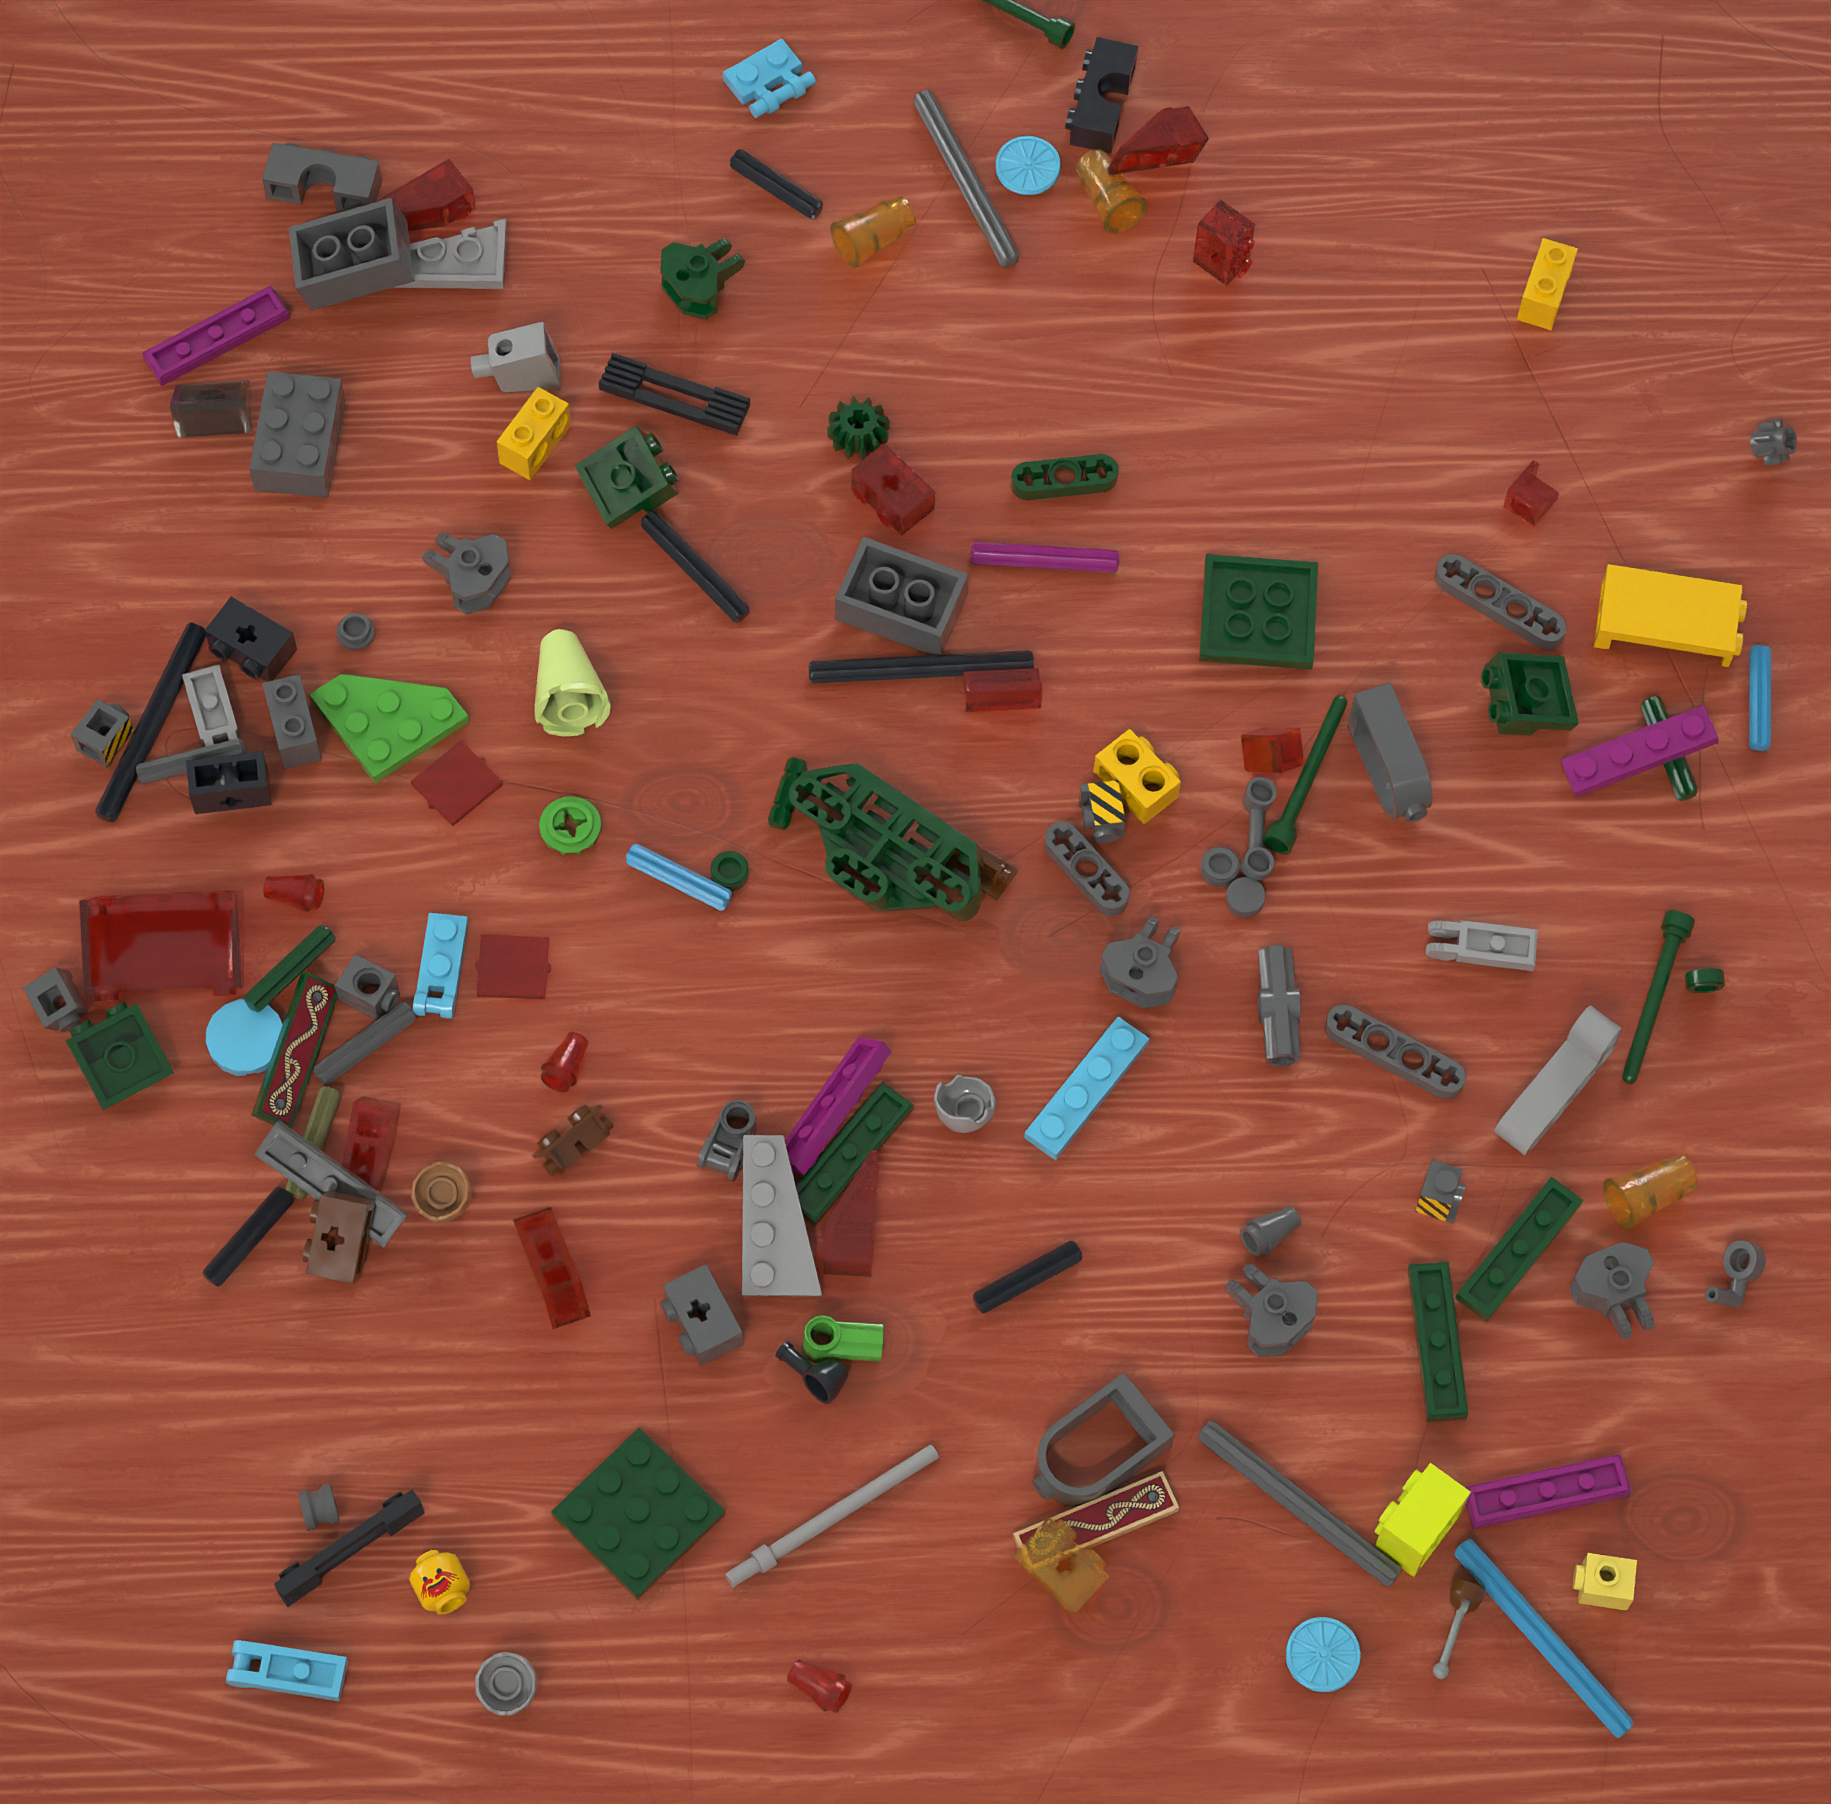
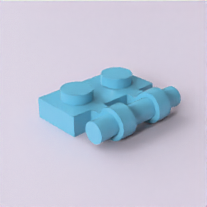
M782 38L723 72V81L742 105L753 99L757 100L749 105V110L755 118L764 113L771 114L780 108V104L792 97L797 99L806 94L807 88L816 84V80L810 71L799 77L796 75L802 71V63ZM781 83L783 84V86L773 92L770 91V89L774 88L775 86Z

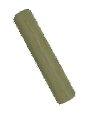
M321 1087L319 1089L303 1138L321 1151L324 1149L341 1099L340 1092L330 1087ZM288 1179L286 1191L292 1197L305 1199L308 1193Z

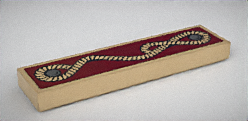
M1162 1471L1013 1533V1539L1030 1574L1179 1511V1506Z

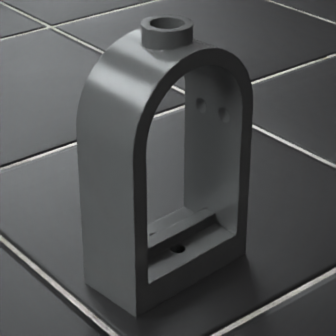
M1391 683L1354 694L1347 728L1383 810L1391 819L1404 816L1406 822H1415L1424 818L1428 814L1427 808L1431 807L1433 800L1430 777L1423 756Z
M1122 1373L1045 1432L1038 1449L1037 1477L1032 1480V1484L1044 1500H1048L1051 1497L1061 1504L1078 1507L1109 1494L1171 1448L1174 1433L1125 1373ZM1113 1402L1147 1446L1091 1486L1078 1488L1063 1484L1053 1476L1047 1465L1046 1456L1049 1450L1059 1440Z

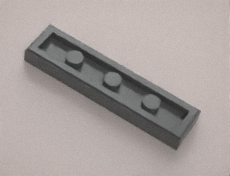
M280 1120L276 1122L254 1154L315 1199L320 1200V1195L327 1191H333L375 1200L369 1238L383 1248L389 1243L409 1214Z

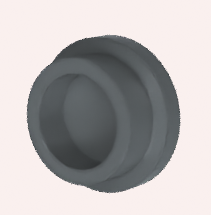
M359 613L346 615L339 622L336 631L340 644L349 650L366 648L372 643L375 636L372 621Z

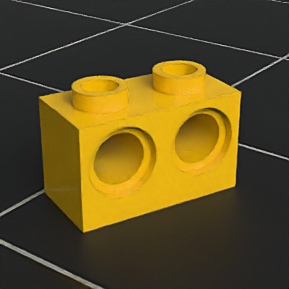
M1545 238L1542 239L1522 297L1517 320L1552 331L1573 269L1578 248Z
M537 387L497 440L499 463L531 481L571 427L569 404Z
M1131 729L1127 730L1095 755L1093 772L1103 782L1119 781L1122 802L1143 824H1146L1179 797L1181 781L1178 772L1171 764H1163L1155 755V751L1149 741L1142 736L1138 738ZM1129 757L1136 763L1125 765L1119 759ZM1147 784H1156L1161 788V790L1152 792L1147 790L1144 786Z

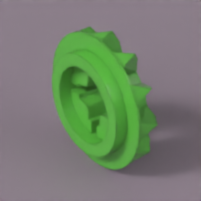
M572 796L562 797L550 803L543 811L539 823L540 834L548 848H553L562 855L565 853H576L579 855L582 850L588 847L593 848L595 840L600 835V815L597 809L585 799ZM565 815H569L574 825L581 824L576 827L575 837L573 838L567 830H560L565 827Z

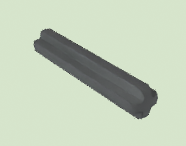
M234 739L140 763L136 766V772L140 783H151L186 774V760L244 754L247 752L243 740Z
M401 1002L318 1063L313 1070L319 1081L325 1086L331 1084L416 1020L412 1008L407 1003Z

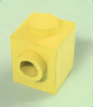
M1587 1553L1582 1565H1575L1572 1588L1579 1590L1578 1603L1627 1611L1634 1598L1637 1560Z

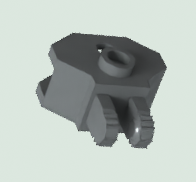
M440 532L434 541L451 556L446 559L431 550H427L421 558L431 569L433 568L445 576L446 583L451 585L455 609L468 615L490 608L511 580L506 540L491 534L471 541L464 537L462 541H459L448 534Z
M1150 916L1141 933H1136L1133 939L1108 943L1101 956L1103 963L1099 969L1110 993L1143 1009L1169 1005L1176 993L1178 975L1170 961V954L1179 938L1181 930L1172 926L1161 945L1151 940L1159 926V919ZM1128 987L1135 990L1136 992H1131L1128 989Z
M1621 1242L1586 1256L1569 1289L1575 1304L1601 1311L1604 1318L1610 1317L1621 1339L1632 1337V1328L1624 1313V1310L1630 1308L1633 1309L1639 1324L1644 1330L1655 1328L1654 1317L1644 1299L1647 1291L1643 1284L1654 1265L1648 1249Z
M1252 1263L1247 1264L1242 1270L1246 1279L1260 1291L1257 1295L1253 1297L1235 1280H1230L1225 1285L1228 1294L1245 1310L1244 1317L1249 1321L1247 1347L1257 1357L1282 1356L1312 1329L1313 1320L1316 1315L1318 1292L1307 1281L1280 1283L1276 1278L1271 1281Z

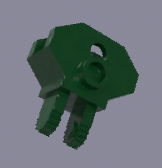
M726 238L718 240V242L711 244L707 248L703 244L693 247L673 242L661 250V287L682 314L706 320L717 313L718 292L724 289V281L738 273V271H741L746 262L739 254H735L720 264L717 262L731 250L732 244Z

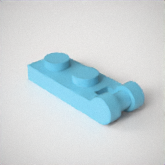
M429 913L417 990L413 1002V1012L415 1015L426 1016L427 1013L440 1014L441 1018L453 1019L469 924L467 916ZM430 991L444 992L442 998L430 997Z
M241 1640L234 1641L231 1654L235 1656L233 1668L227 1671L226 1684L240 1688L251 1687L340 1701L348 1665L347 1657ZM251 1660H261L259 1672L249 1671Z

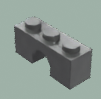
M273 143L262 181L266 199L302 205L306 191L311 186L320 183L329 184L334 187L333 194L336 210L343 212L375 203L381 187L382 177L379 161H374L366 156L352 157L340 155L331 150L318 151L302 148L293 143L285 145Z

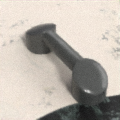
M1264 777L1252 779L1243 794V805L1245 810L1250 813L1248 851L1241 861L1240 868L1244 875L1255 880L1267 878L1274 867L1272 854L1263 848L1265 813L1273 804L1277 795V789L1272 781Z

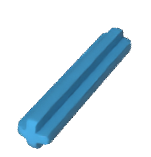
M1755 645L1752 646L1749 653V747L1753 751H1767L1771 745V649L1769 646Z
M633 844L627 852L626 863L720 911H724L731 901L732 892L730 889L639 844Z

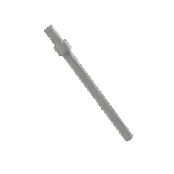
M931 1444L770 1546L767 1547L763 1544L750 1553L751 1558L725 1573L729 1584L734 1588L759 1571L764 1574L777 1566L776 1561L937 1460L939 1458L937 1451Z

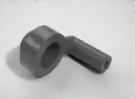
M1738 1240L1729 1245L1724 1253L1723 1266L1727 1275L1732 1278L1730 1288L1725 1290L1709 1287L1705 1293L1706 1300L1732 1308L1740 1307L1744 1300L1747 1283L1759 1278L1764 1271L1766 1258L1763 1249L1755 1243Z

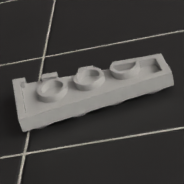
M743 1135L742 1296L822 1297L784 1136Z

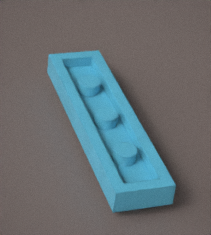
M1118 1016L1025 1131L1024 1138L1056 1161L1148 1046L1150 1038Z

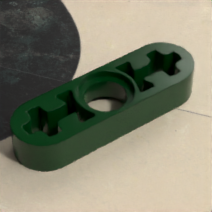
M1105 454L1023 462L1012 471L1011 489L1014 495L1022 500L1107 492L1117 483L1118 464L1111 456ZM1103 468L1104 473L1107 474L1106 478H1099L1096 469ZM1081 469H1085L1086 481H1081ZM1067 470L1073 473L1075 480L1070 484H1061L1055 480L1054 475L1058 471ZM1043 473H1048V485H1044L1045 478H1043ZM1030 476L1033 486H1026L1023 477Z

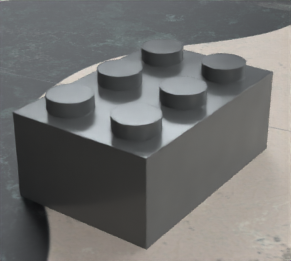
M392 198L289 227L295 287L311 310L415 281L407 219Z
M267 372L249 468L254 490L329 497L346 402L341 379Z
M863 537L835 597V620L931 655H941L967 597L968 574Z

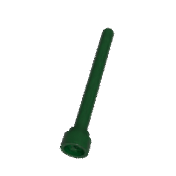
M983 0L1043 31L1049 43L1061 49L1067 46L1074 34L1075 23L1064 17H1053L1050 19L1014 0Z
M1342 695L1334 697L1280 820H1276L1274 824L1269 825L1263 838L1264 845L1276 853H1291L1297 836L1294 825L1347 707V699Z
M1670 910L1664 915L1661 929L1665 941L1622 1073V1079L1627 1084H1633L1637 1081L1679 946L1685 942L1686 938L1691 937L1695 919L1680 911Z

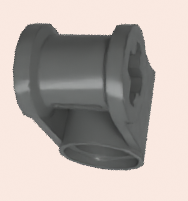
M735 1100L727 1103L722 1108L711 1134L705 1140L700 1151L697 1167L704 1169L707 1166L727 1175L728 1180L733 1182L737 1179L743 1167V1135H756L757 1131L755 1112L750 1104L745 1101ZM735 1117H743L749 1121L746 1127L742 1129H733L728 1125L730 1120Z

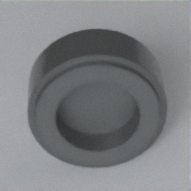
M1212 848L1202 858L1200 866L1201 876L1211 886H1229L1238 876L1239 859L1228 848Z
M1242 877L1234 880L1229 885L1226 894V905L1234 915L1250 918L1262 910L1265 901V890L1257 880Z

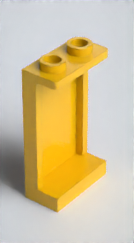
M1607 564L1601 584L1594 647L1609 650L1611 641L1619 640L1722 657L1721 666L1729 667L1733 655H1740L1743 643V634L1737 633L1738 622H1744L1747 608V600H1741L1742 585Z

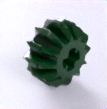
M853 396L850 405L839 401L837 412H831L828 417L830 425L827 428V436L829 440H833L835 452L845 449L847 459L853 456L854 453H858L859 457L864 461L867 451L878 455L880 445H886L888 442L889 433L887 431L890 429V421L888 417L884 416L882 405L872 407V401L869 397L863 403H858L856 397Z

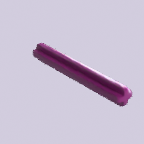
M974 542L971 546V562L983 565L1116 572L1119 565V553L1117 550Z

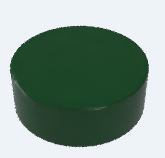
M734 851L718 854L710 866L711 880L730 889L731 892L741 889L749 878L747 860L743 855Z
M1715 968L1690 971L1685 974L1686 990L1691 993L1719 991L1725 986L1724 971Z

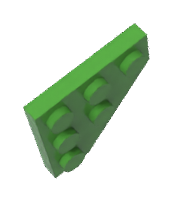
M340 674L309 694L313 705L375 784L469 723L467 713L449 690L442 687Z

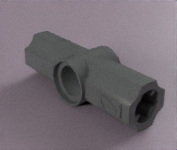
M1271 945L1258 950L1260 980L1258 1018L1259 1023L1263 1024L1266 1064H1271L1275 1067H1286L1299 1063L1301 1058L1298 1032L1301 1013L1299 989L1295 988L1292 949L1286 948L1283 945Z

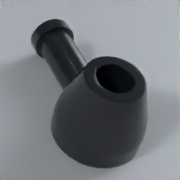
M789 1341L783 1343L776 1352L775 1356L799 1373L809 1392L824 1404L831 1403L839 1395L848 1378L846 1368L837 1359L830 1358L813 1365L796 1351L794 1345Z

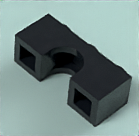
M1096 37L1093 50H1086L1082 70L1087 72L1085 79L1078 78L1074 100H1078L1076 109L1069 108L1065 129L1071 130L1070 145L1109 154L1112 153L1120 125L1122 105L1108 102L1101 96L1112 92L1124 95L1129 94L1137 65L1138 46Z

